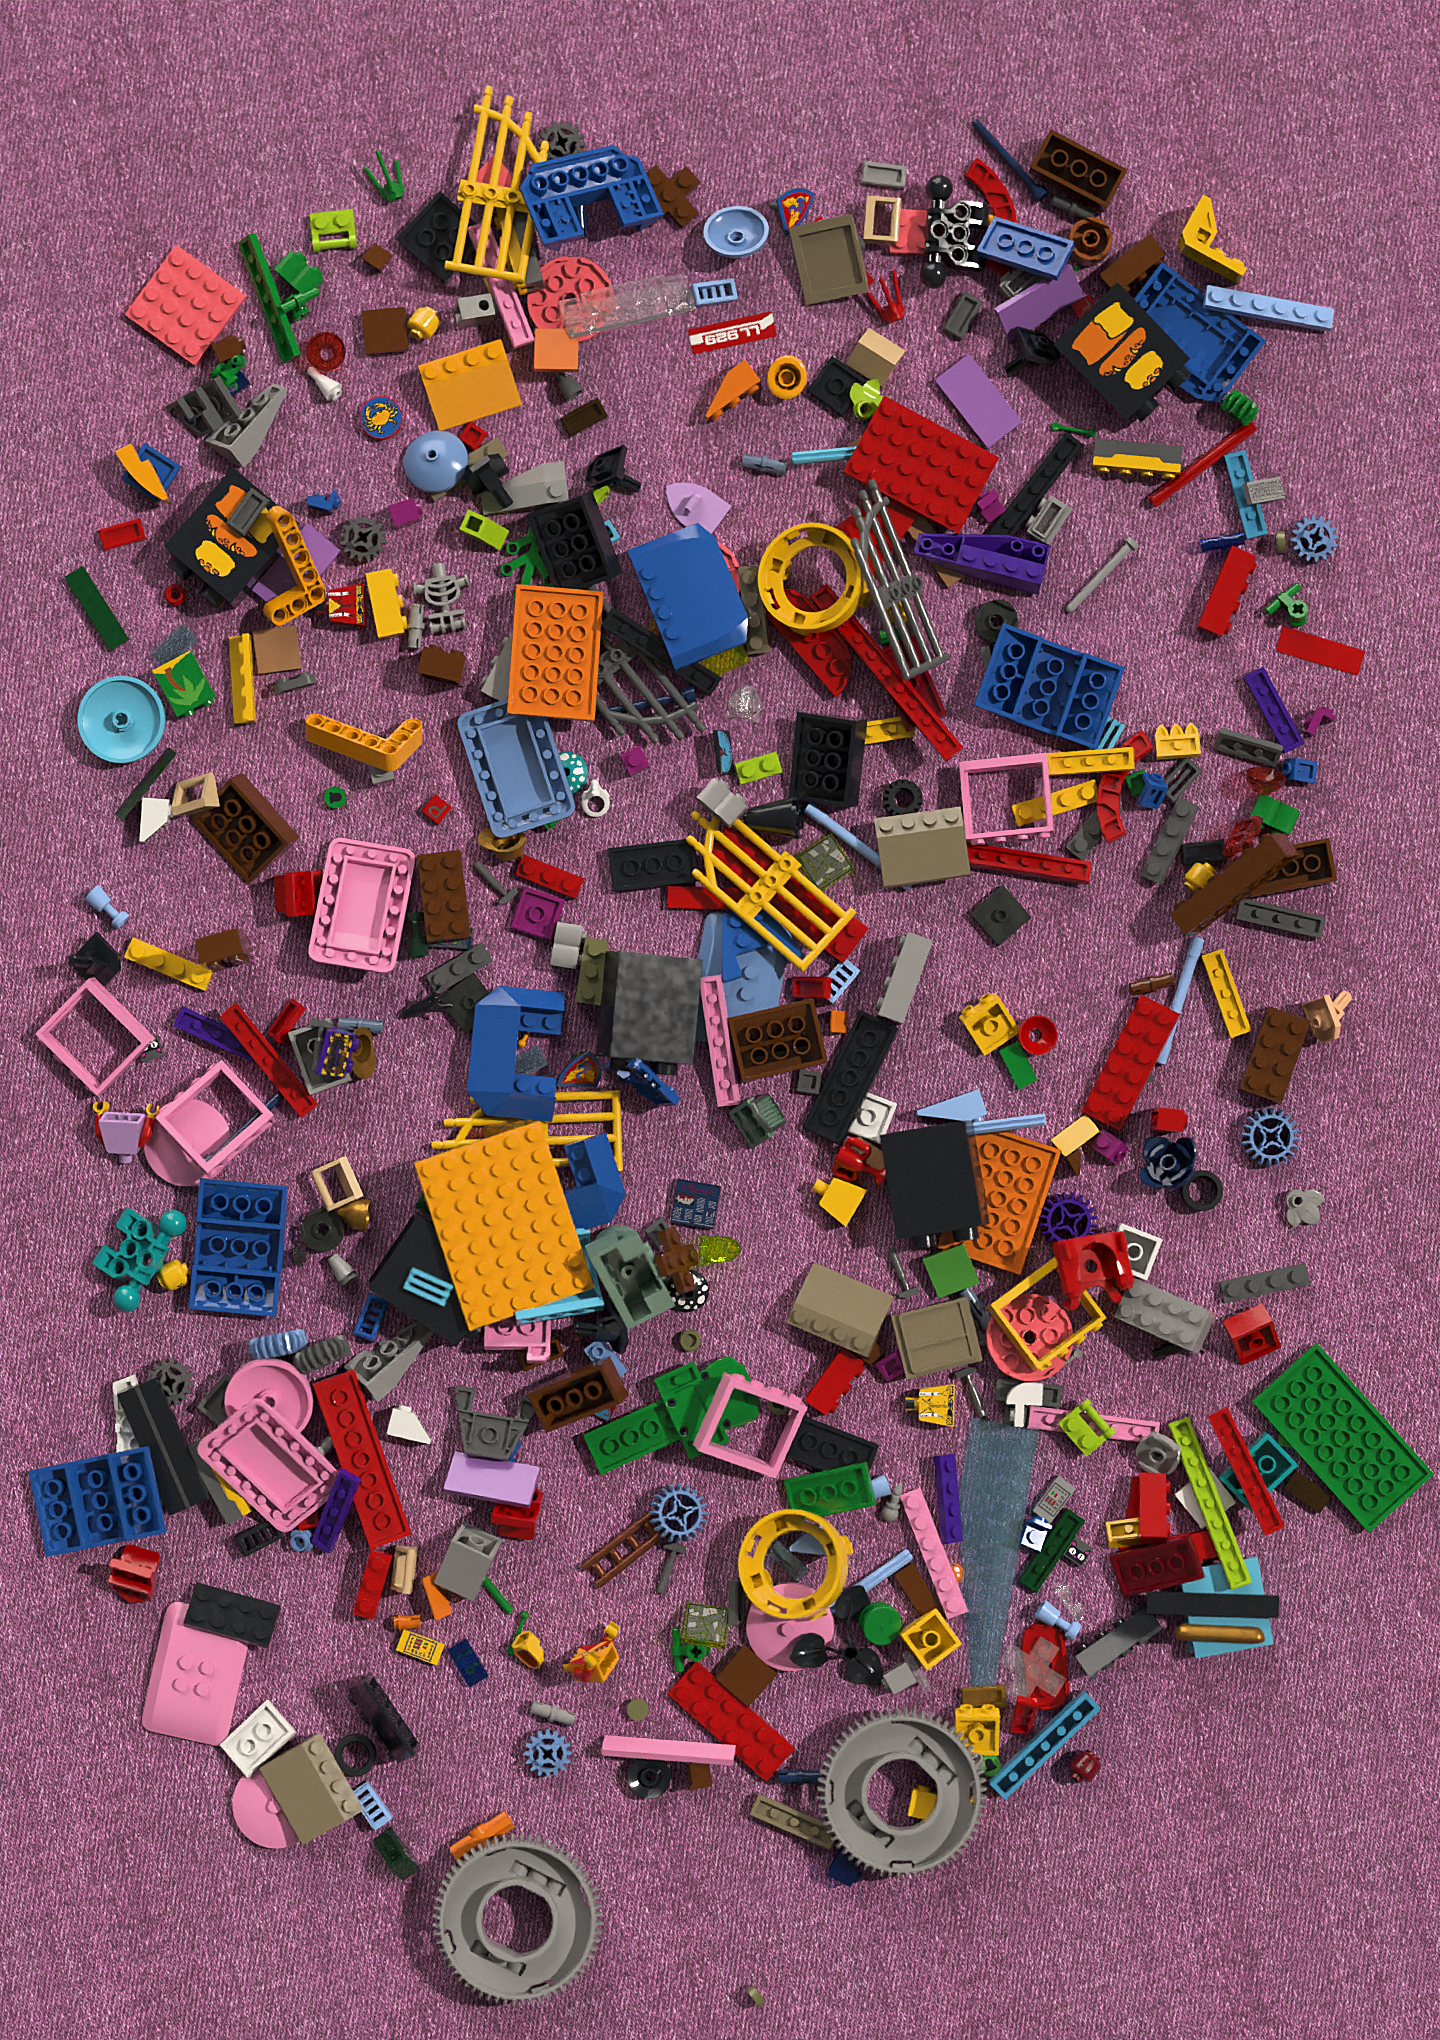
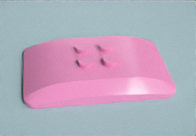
M336 838L330 843L309 944V956L313 961L377 973H389L394 969L415 866V856L411 850L346 838Z
M252 1399L202 1439L197 1448L198 1454L277 1530L282 1532L292 1530L327 1502L339 1473L306 1438L261 1399Z
M174 1602L166 1610L144 1706L142 1724L146 1730L219 1746L229 1735L249 1644L184 1626L183 1623L189 1604Z

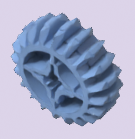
M1274 1107L1270 1108L1269 1114L1266 1108H1262V1116L1255 1111L1253 1113L1256 1118L1255 1120L1251 1117L1247 1118L1251 1125L1243 1124L1242 1127L1247 1129L1248 1133H1241V1137H1247V1141H1242L1241 1144L1249 1145V1148L1245 1149L1244 1152H1253L1250 1157L1251 1160L1256 1159L1258 1156L1257 1163L1259 1165L1266 1159V1166H1271V1160H1273L1275 1166H1279V1158L1286 1163V1154L1290 1157L1294 1156L1290 1149L1297 1150L1299 1148L1293 1144V1141H1300V1137H1294V1133H1298L1300 1130H1292V1126L1297 1122L1295 1120L1290 1123L1288 1122L1291 1117L1290 1114L1285 1115L1283 1118L1282 1109L1275 1115ZM1269 1118L1279 1121L1271 1129L1262 1126L1260 1122ZM1283 1127H1285L1288 1135L1286 1145L1280 1139V1132ZM1255 1129H1257L1261 1135V1141L1258 1144V1147L1255 1146L1253 1140V1134ZM1265 1132H1274L1275 1136L1273 1137H1275L1276 1142H1266ZM1269 1145H1274L1281 1150V1152L1275 1155L1262 1153Z
M298 1329L251 1339L248 1342V1350L252 1360H261L300 1352L308 1348L307 1336H305V1331Z
M681 1483L676 1485V1490L672 1484L668 1485L669 1493L664 1488L660 1489L663 1497L656 1494L654 1498L658 1503H650V1506L656 1508L655 1511H649V1515H655L656 1519H651L650 1523L657 1522L658 1526L654 1528V1531L662 1529L660 1537L664 1538L668 1534V1542H671L674 1536L676 1543L681 1542V1537H683L685 1542H689V1535L693 1539L697 1537L694 1530L697 1532L703 1531L699 1524H707L706 1520L701 1519L702 1516H708V1512H702V1508L707 1507V1503H699L704 1497L703 1495L695 1497L697 1489H693L689 1493L690 1485H685L683 1490ZM677 1495L687 1498L693 1506H683L680 1500H678ZM670 1498L671 1509L668 1513L662 1515L663 1505ZM677 1507L682 1511L688 1510L680 1515V1519L675 1516L669 1517V1515L677 1511ZM695 1512L694 1521L687 1529V1516ZM673 1520L677 1527L680 1528V1532L670 1529L664 1521Z

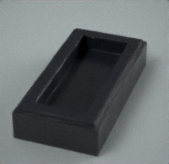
M1224 839L1186 843L1180 846L1183 866L1194 865L1195 863L1205 864L1206 862L1227 861Z

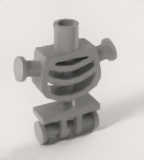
M445 563L433 564L434 578L425 579V585H417V582H414V595L425 593V599L430 605L441 607L442 613L428 615L430 621L437 619L441 621V623L435 624L430 622L431 634L434 635V632L440 631L446 633L447 628H452V632H455L458 628L466 630L465 616L462 619L454 620L455 616L465 615L464 610L450 611L449 606L460 599V587L470 586L467 574H464L465 577L456 579L455 575L446 576ZM455 584V586L448 591L446 590V588H449L450 586ZM429 588L438 590L439 593L429 591ZM456 592L455 597L448 600V596ZM429 596L439 598L440 602L432 601ZM450 617L451 623L445 624L444 618Z

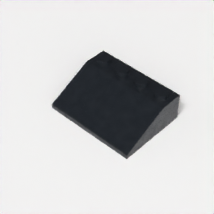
M592 490L526 515L553 587L579 590L612 579L623 573Z
M797 712L788 797L799 795L802 801L845 808L858 806L867 719Z
M368 1674L348 1689L350 1694L347 1695L354 1706H359L362 1711L360 1715L364 1722L372 1725L374 1728L372 1733L377 1741H383L387 1747L385 1752L391 1760L395 1759L399 1763L416 1755L421 1746L373 1674Z

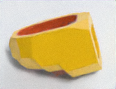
M530 1630L522 1631L516 1636L512 1644L514 1654L528 1667L533 1669L540 1668L544 1661V1652L540 1646V1640Z

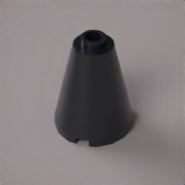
M799 795L748 808L747 813L743 814V823L752 831L801 839L803 834H799V831L804 829L803 804L798 803L801 797Z

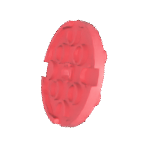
M559 257L547 262L540 268L545 288L530 292L527 296L529 314L535 326L541 329H579V343L588 341L598 335L608 324L614 308L613 288L606 273L597 264L582 257ZM572 294L576 296L577 302L575 305H567L564 301L565 297Z
M1020 1294L1000 1309L1037 1360L1073 1334L1071 1322L1065 1311L1045 1296ZM992 1315L986 1328V1347L993 1363L1005 1375L1019 1381L1035 1382L1056 1374L1069 1359L1073 1344L1067 1347L1069 1352L1061 1358L1055 1356L1051 1359L1052 1365L1041 1371L1039 1368L1033 1372ZM1026 1332H1032L1035 1335V1341L1032 1344L1025 1342L1023 1339Z

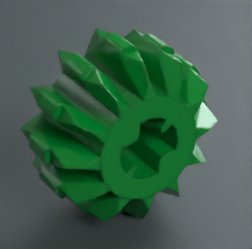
M1232 390L1227 394L1221 404L1224 413L1243 426H1248L1255 419L1259 411L1256 403L1236 390Z

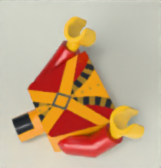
M611 1621L604 1629L607 1634L604 1635L600 1643L582 1646L577 1650L572 1659L564 1660V1671L572 1672L576 1682H604L619 1661V1656L613 1642L620 1627Z

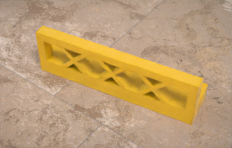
M244 633L242 636L229 637L234 724L256 723L252 637L249 633Z

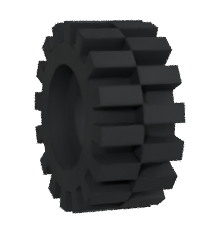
M898 779L886 788L883 797L884 807L892 816L917 813L921 808L923 795L920 787L915 782L908 781V779ZM899 791H906L911 795L912 800L909 806L902 808L896 805L894 797Z

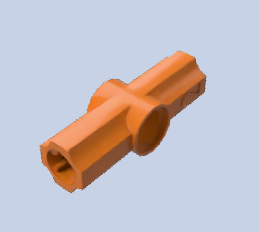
M504 1810L488 1822H483L468 1832L467 1836L454 1843L449 1849L456 1860L460 1858L464 1861L463 1853L466 1852L471 1855V1847L476 1849V1851L479 1850V1842L485 1847L486 1839H489L492 1844L494 1843L495 1836L499 1838L512 1830L515 1825Z

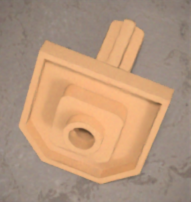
M1342 991L1333 1002L1330 995H1326L1301 1004L1307 1020L1311 1021L1309 1026L1313 1036L1321 1043L1339 1038L1341 1029L1339 1019L1344 1015L1343 1009L1352 1000L1350 993Z

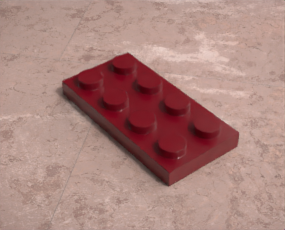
M913 636L911 637V641L919 658L920 664L924 663V660ZM901 641L899 645L908 668L911 669L913 668L903 641ZM891 646L883 648L882 650L900 670ZM925 671L908 680L940 719L947 717L929 671ZM892 698L906 733L917 729Z
M1191 1535L1114 1553L1109 1556L1123 1598L1146 1593V1591H1154L1202 1580L1205 1577Z

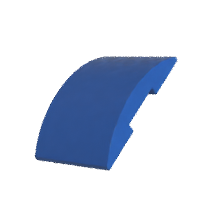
M1002 623L974 706L1029 729L1097 750L1125 667L1087 653L1078 652L1045 640L1044 637Z
M200 1178L189 1309L277 1317L285 1251L288 1186Z
M149 1446L93 1456L28 1471L46 1557L167 1533Z

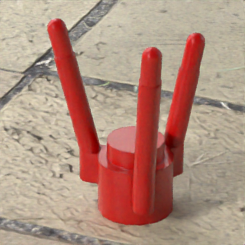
M892 270L897 304L892 302L882 277L879 278L888 302V305L884 307L885 311L869 292L866 293V296L880 313L882 320H887L889 324L903 319V313L905 312L896 270Z

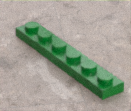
M256 233L248 234L238 242L282 363H290L301 355L299 346L295 340L286 313H281L279 306L283 303L279 297L276 284L273 281Z

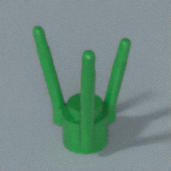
M376 150V156L387 181L384 185L385 189L382 188L367 166L364 167V170L381 193L383 200L387 199L388 203L398 201L404 197L403 192H405L399 160H395L397 184L396 181H391L380 151Z

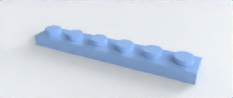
M1207 285L1205 288L1203 304L1204 309L1326 332H1330L1332 329L1334 309L1210 285Z

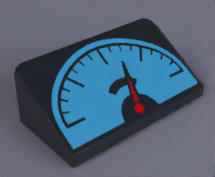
M714 730L713 739L717 772L719 775L733 774L735 771L730 732L728 730Z

